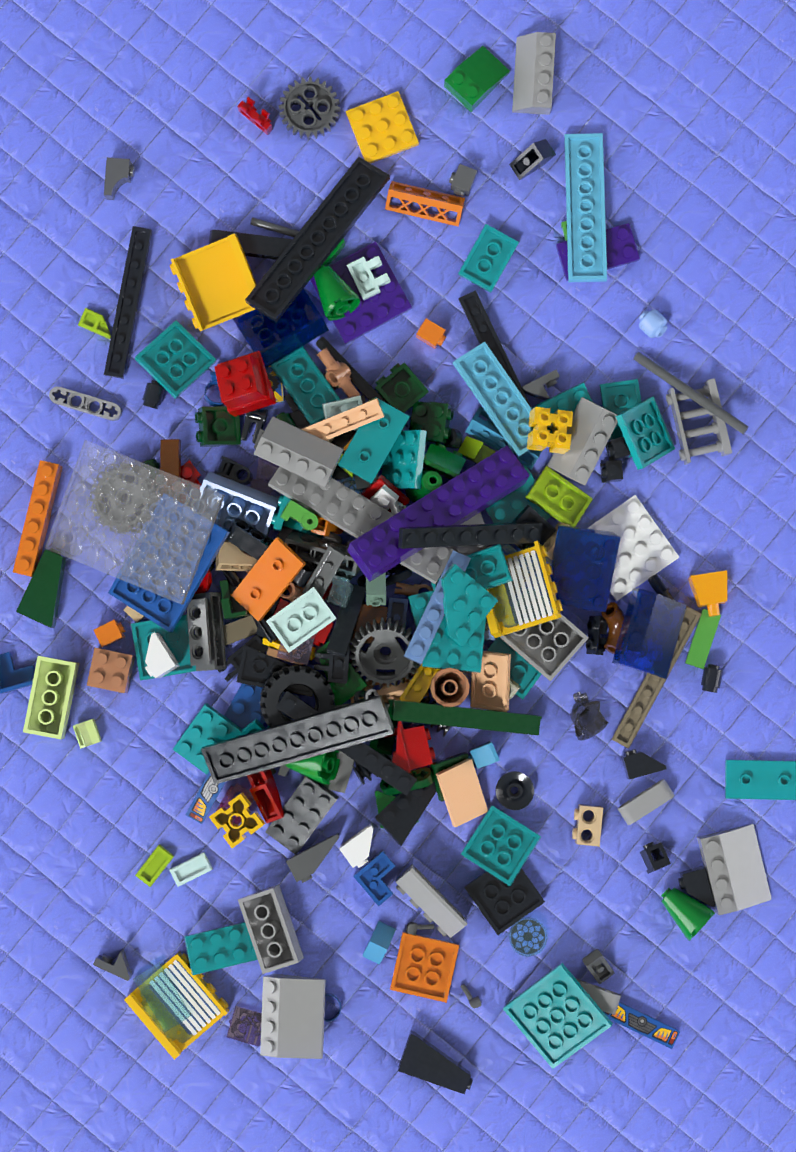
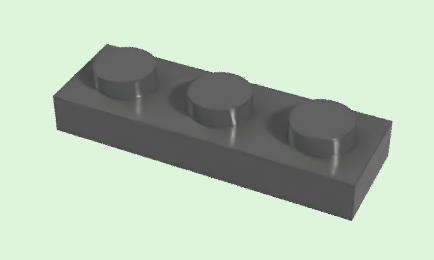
M330 544L302 593L304 594L314 587L321 598H323L347 554Z

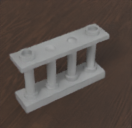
M715 378L707 380L703 388L696 389L697 392L708 397L709 400L722 408ZM670 388L667 391L668 394H666V401L668 405H671L681 447V450H679L680 460L684 461V464L687 465L691 463L690 457L715 451L721 452L722 457L730 455L732 449L726 423L704 407L679 412L677 401L690 398L683 393L675 394L674 388ZM706 414L712 415L714 423L711 425L684 431L682 420ZM709 433L717 435L718 441H716V444L688 450L686 438Z

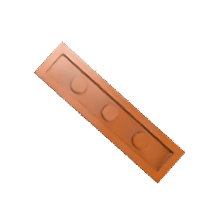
M391 181L385 210L459 227L465 198ZM391 197L398 198L402 204L399 206L390 205ZM415 202L421 208L412 210L408 204ZM431 206L436 207L439 213L435 215L430 214L427 208ZM448 211L458 212L456 220L448 218L445 213Z

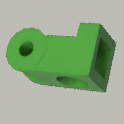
M292 500L288 502L280 515V518L285 521L292 518L300 523L301 527L305 530H313L318 525V518L315 514Z

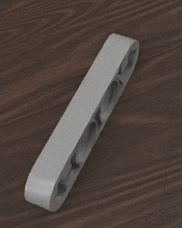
M54 387L49 392L50 400L63 407L110 421H117L122 416L121 408L117 404L63 387ZM61 391V394L68 397V399L59 398L57 401L54 394ZM80 396L82 403L79 406H73L71 402L73 397ZM94 401L100 404V408L96 412L90 410V404ZM104 404H107L105 408L109 410L115 407V410L118 412L117 415L114 414L111 417V414L104 411V415H101L104 410Z

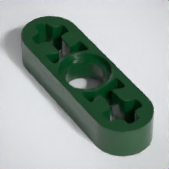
M424 767L410 772L411 775L417 778L411 790L427 787L434 782L435 777L429 768ZM381 780L380 788L385 795L390 796L402 793L384 780Z

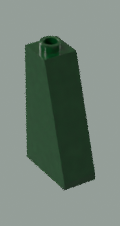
M54 548L51 551L45 549L16 610L17 613L50 628H55L66 562V558L61 556L63 552Z

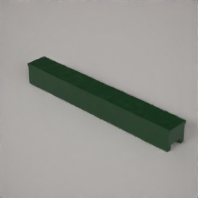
M389 699L388 714L390 719L397 721L539 735L540 721L542 719V716L457 706L446 707L439 704Z

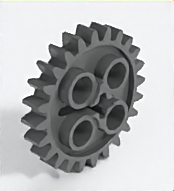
M302 77L300 84L294 80L295 86L288 85L289 92L283 91V95L286 98L280 97V102L283 104L279 105V110H282L279 115L282 118L285 117L282 123L288 124L286 127L288 131L293 128V135L299 132L301 139L304 134L307 135L308 140H310L311 135H314L315 139H317L318 133L324 137L325 129L331 132L329 125L336 126V122L333 119H339V115L335 113L340 112V107L336 106L340 104L339 99H335L337 93H331L333 90L332 86L326 88V81L320 84L319 78L312 82V78L309 77L308 82H305V79ZM308 92L315 94L313 98L305 97ZM300 96L304 100V102H302L297 97ZM293 105L301 106V109L298 111H293L291 108ZM306 105L308 107L313 106V112L310 109L306 110ZM322 105L328 107L325 112H320L318 108ZM314 113H315L318 117H320L321 120H318V119L316 118V116L314 115ZM307 118L314 120L311 125L304 123Z

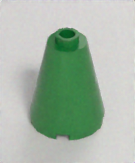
M323 265L318 269L314 278L323 311L328 320L341 319L345 317L344 313L347 311L352 313L360 304L358 295L330 266Z
M423 468L421 488L405 489L406 496L415 503L442 486V478L437 472Z
M335 750L286 764V767L322 784L329 785L331 784L329 781L336 778L339 770L340 759L336 757V753H339V751Z
M675 887L672 890L668 888L661 895L664 898L661 902L689 941L715 915L712 909Z

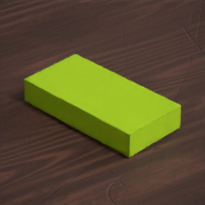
M159 844L135 876L151 887L173 859L174 855Z

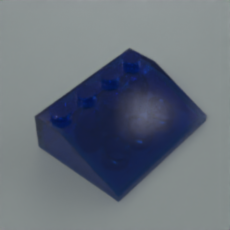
M304 289L278 322L273 321L256 309L233 319L252 352L260 351L265 368L329 331L323 317Z
M564 525L558 526L551 562L553 574L550 577L551 581L556 583L558 592L555 595L557 600L560 599L561 604L586 610L606 612L620 536L609 531ZM546 589L548 601H550L548 590Z
M641 588L632 589L612 663L667 679L687 605Z

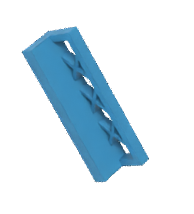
M479 407L465 432L496 450H500L507 445L513 452L484 408ZM479 415L486 417L488 421L481 419ZM529 450L517 459L522 465H526L532 470L542 451Z

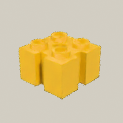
M534 407L529 415V427H533V430L528 434L527 449L543 451L546 447H550L549 452L565 454L569 451L571 434H567V430L572 427L573 412L557 410L554 414H551L550 408Z
M243 792L228 802L230 808L226 809L223 806L209 816L217 829L223 827L226 832L223 837L231 848H234L246 838L244 833L249 831L250 834H253L265 824L257 811L252 814L248 807L252 804ZM233 816H240L242 819V824H235L233 822V820L235 819Z

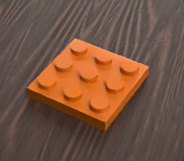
M402 932L390 990L447 1003L459 944Z

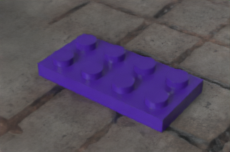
M629 223L606 229L607 270L640 260ZM567 241L556 244V248L567 282L568 256Z

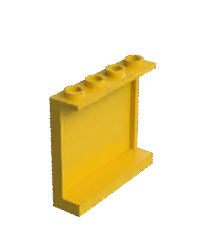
M234 233L214 243L171 259V271L173 275L177 274L179 282H177L178 288L186 296L187 300H184L188 311L191 310L194 318H192V322L196 329L199 328L200 331H203L255 310V308L246 303L245 299L256 287L257 283L237 234Z

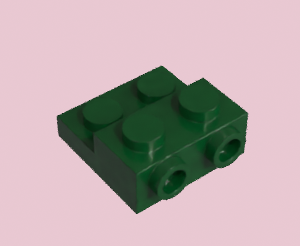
M397 363L390 369L392 373L389 376L385 377L383 375L375 382L377 384L375 390L389 405L405 413L429 391L405 363L401 365Z
M418 401L413 405L409 431H427L426 442L446 444L447 439L451 435L449 424L454 416L452 406L447 403Z
M226 406L200 407L198 412H195V423H199L196 441L200 442V447L241 445L240 417H234L228 413Z

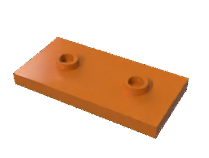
M277 537L231 596L257 621H261L306 563Z

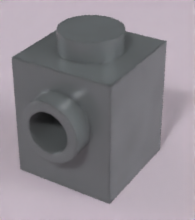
M459 164L457 172H452L449 180L451 190L454 191L453 193L462 197L464 195L469 196L477 176V170Z

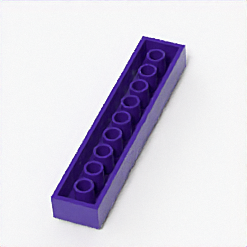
M506 445L350 542L347 551L369 582L423 549L399 548L400 527L461 525L523 486L530 475Z

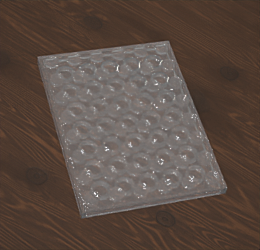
M84 440L45 548L164 598L184 604L225 495Z

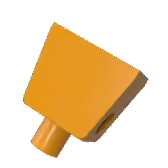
M727 570L690 576L688 581L697 606H707L709 617L719 616V604L727 602Z

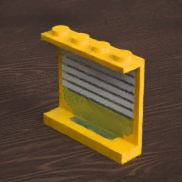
M534 541V547L506 555L505 559L513 581L487 590L498 599V602L486 616L491 635L495 638L562 617L560 611H563L560 599L557 600L555 595L558 592L555 581H551L550 577L553 574L550 563H546L545 559L548 554L545 546H542L538 541Z
M180 951L124 999L174 1060L192 1042L229 1012L228 1003L224 998H219L215 994L217 991L211 983L207 984L204 981L203 973L191 974L188 955L182 954Z

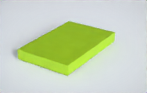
M548 466L543 469L525 497L556 520L570 525L573 529L593 500V498Z

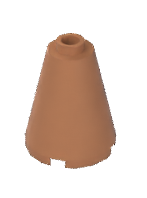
M445 668L433 676L430 691L438 704L446 707H455L467 698L470 686L467 677L461 671L454 668Z

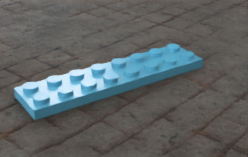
M603 133L565 134L568 282H607Z

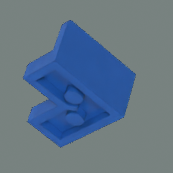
M11 652L0 654V694L32 686L35 673L34 665L15 670Z
M384 850L380 851L353 876L378 906L393 895L391 889L381 878L396 865L386 855Z

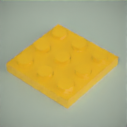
M399 91L346 111L363 159L370 164L419 145Z

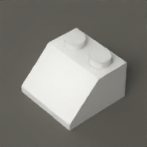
M154 632L151 634L145 660L147 664L145 669L151 677L161 678L180 665L160 633Z
M372 823L340 845V851L353 868L356 865L360 868L368 862L367 857H369L374 828Z

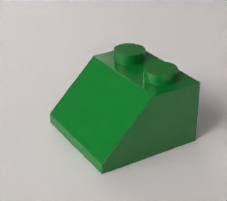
M436 442L435 445L431 443L424 456L423 467L435 471L450 480L458 476L466 461L463 458L464 455L457 451L451 453L446 450V446Z

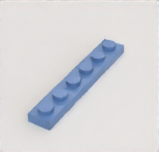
M453 550L404 657L422 664L445 615L441 578L452 564H456L465 572L471 558Z

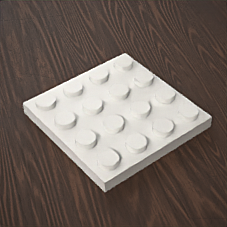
M636 495L581 532L580 535L582 537L576 544L616 601L679 558Z

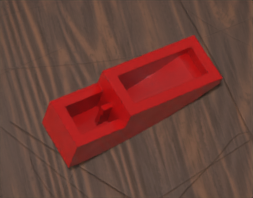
M268 769L247 775L252 786L250 792L266 824L283 818V808L271 770Z

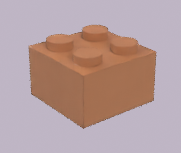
M94 648L86 686L128 693L135 655Z

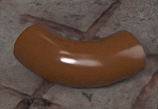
M610 602L603 607L601 612L609 628L604 648L612 654L621 655L627 641L628 625L626 616L619 605L615 602Z

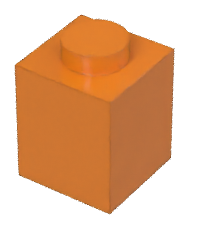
M426 318L416 333V338L436 349L438 345L442 346L444 343L446 330Z
M112 620L94 629V632L101 647H106L125 638L123 633L126 630L121 621Z

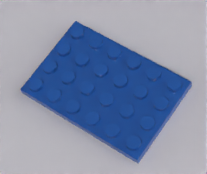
M164 493L108 594L168 632L173 633L230 532Z

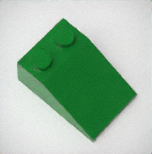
M482 46L457 66L444 80V88L472 112L510 73V70Z

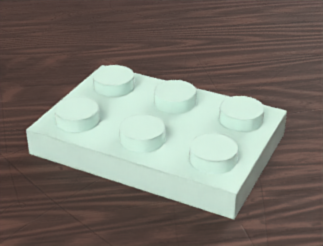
M313 587L266 622L289 653L337 618Z

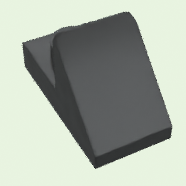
M554 370L522 386L525 394L546 401L550 398L544 386L550 388L557 384L556 380L559 379L560 375L557 370Z
M123 949L120 951L116 962H113L112 957L103 954L102 956H97L93 963L94 966L129 981L132 977V972Z
M598 949L582 959L599 984L615 974Z

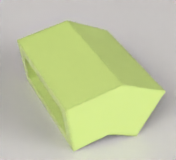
M94 719L73 726L80 749L102 741Z

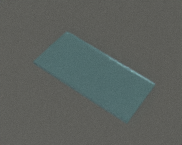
M160 962L133 978L165 1032L192 1016Z

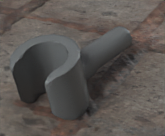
M410 922L407 924L406 932L416 935L417 929H434V924L421 925Z
M465 984L460 986L467 996L470 1006L474 1009L481 1007L482 1004L479 996L472 998Z

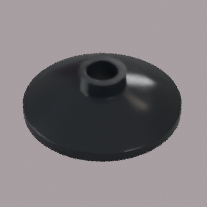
M512 771L504 774L498 780L496 797L505 808L520 810L528 806L532 801L534 786L527 775ZM512 787L518 788V792L516 794L511 793Z

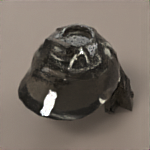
M579 691L573 694L576 703L572 707L570 716L574 724L575 736L578 740L582 741L590 739L601 732L609 722L605 720L600 712V701L588 700L587 694H581Z

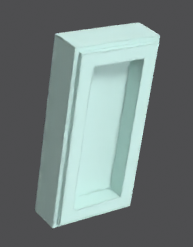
M205 852L171 868L170 872L177 887L213 870Z

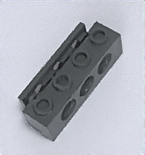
M294 530L285 538V544L300 558L312 565L314 571L330 544L347 554L334 579L349 583L361 570L348 553L349 546Z
M221 592L194 594L187 606L191 666L196 665V671L226 669Z

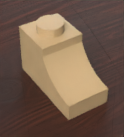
M225 540L216 556V570L250 571L257 563V559L246 555L228 540Z

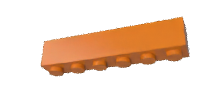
M42 460L39 462L13 573L32 577L38 566L63 468L59 464Z

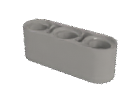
M662 779L618 807V811L627 825H631L672 799L675 795L665 779Z
M576 979L602 1011L616 1014L621 998L620 994Z

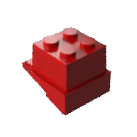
M260 351L214 366L221 401L227 407L228 413L234 417L277 403Z
M398 721V727L394 728V734L385 736V738L397 736L396 751H393L392 762L408 773L413 769L433 764L432 759H436L433 747L428 745V740H431L429 728H424V725L403 728L402 721Z

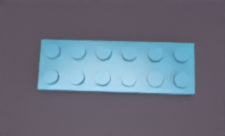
M483 342L456 359L452 364L518 458L529 451L527 449L528 434L533 430V427H529V415L532 409L488 345Z

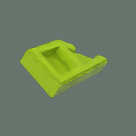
M85 308L78 326L111 340V334L104 316Z

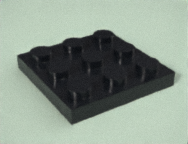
M523 869L520 870L511 886H508L486 871L464 887L497 935L507 930L545 902Z

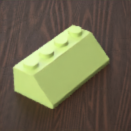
M42 656L37 657L23 729L24 733L65 739L79 663Z

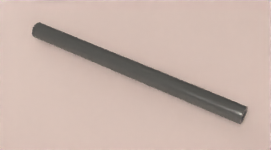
M638 352L633 360L742 434L747 431L749 426L642 353Z

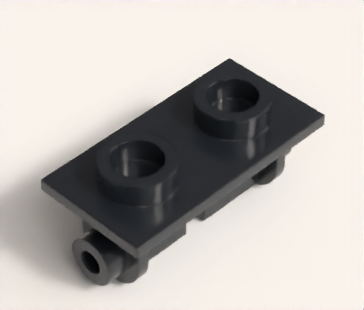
M589 616L587 623L589 638L586 641V654L603 655L606 652L604 648L606 638H600V634H607V621L601 616Z

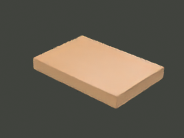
M483 651L481 673H471V708L502 712L509 711L511 654Z
M468 758L436 773L454 827H458L488 812L472 759Z

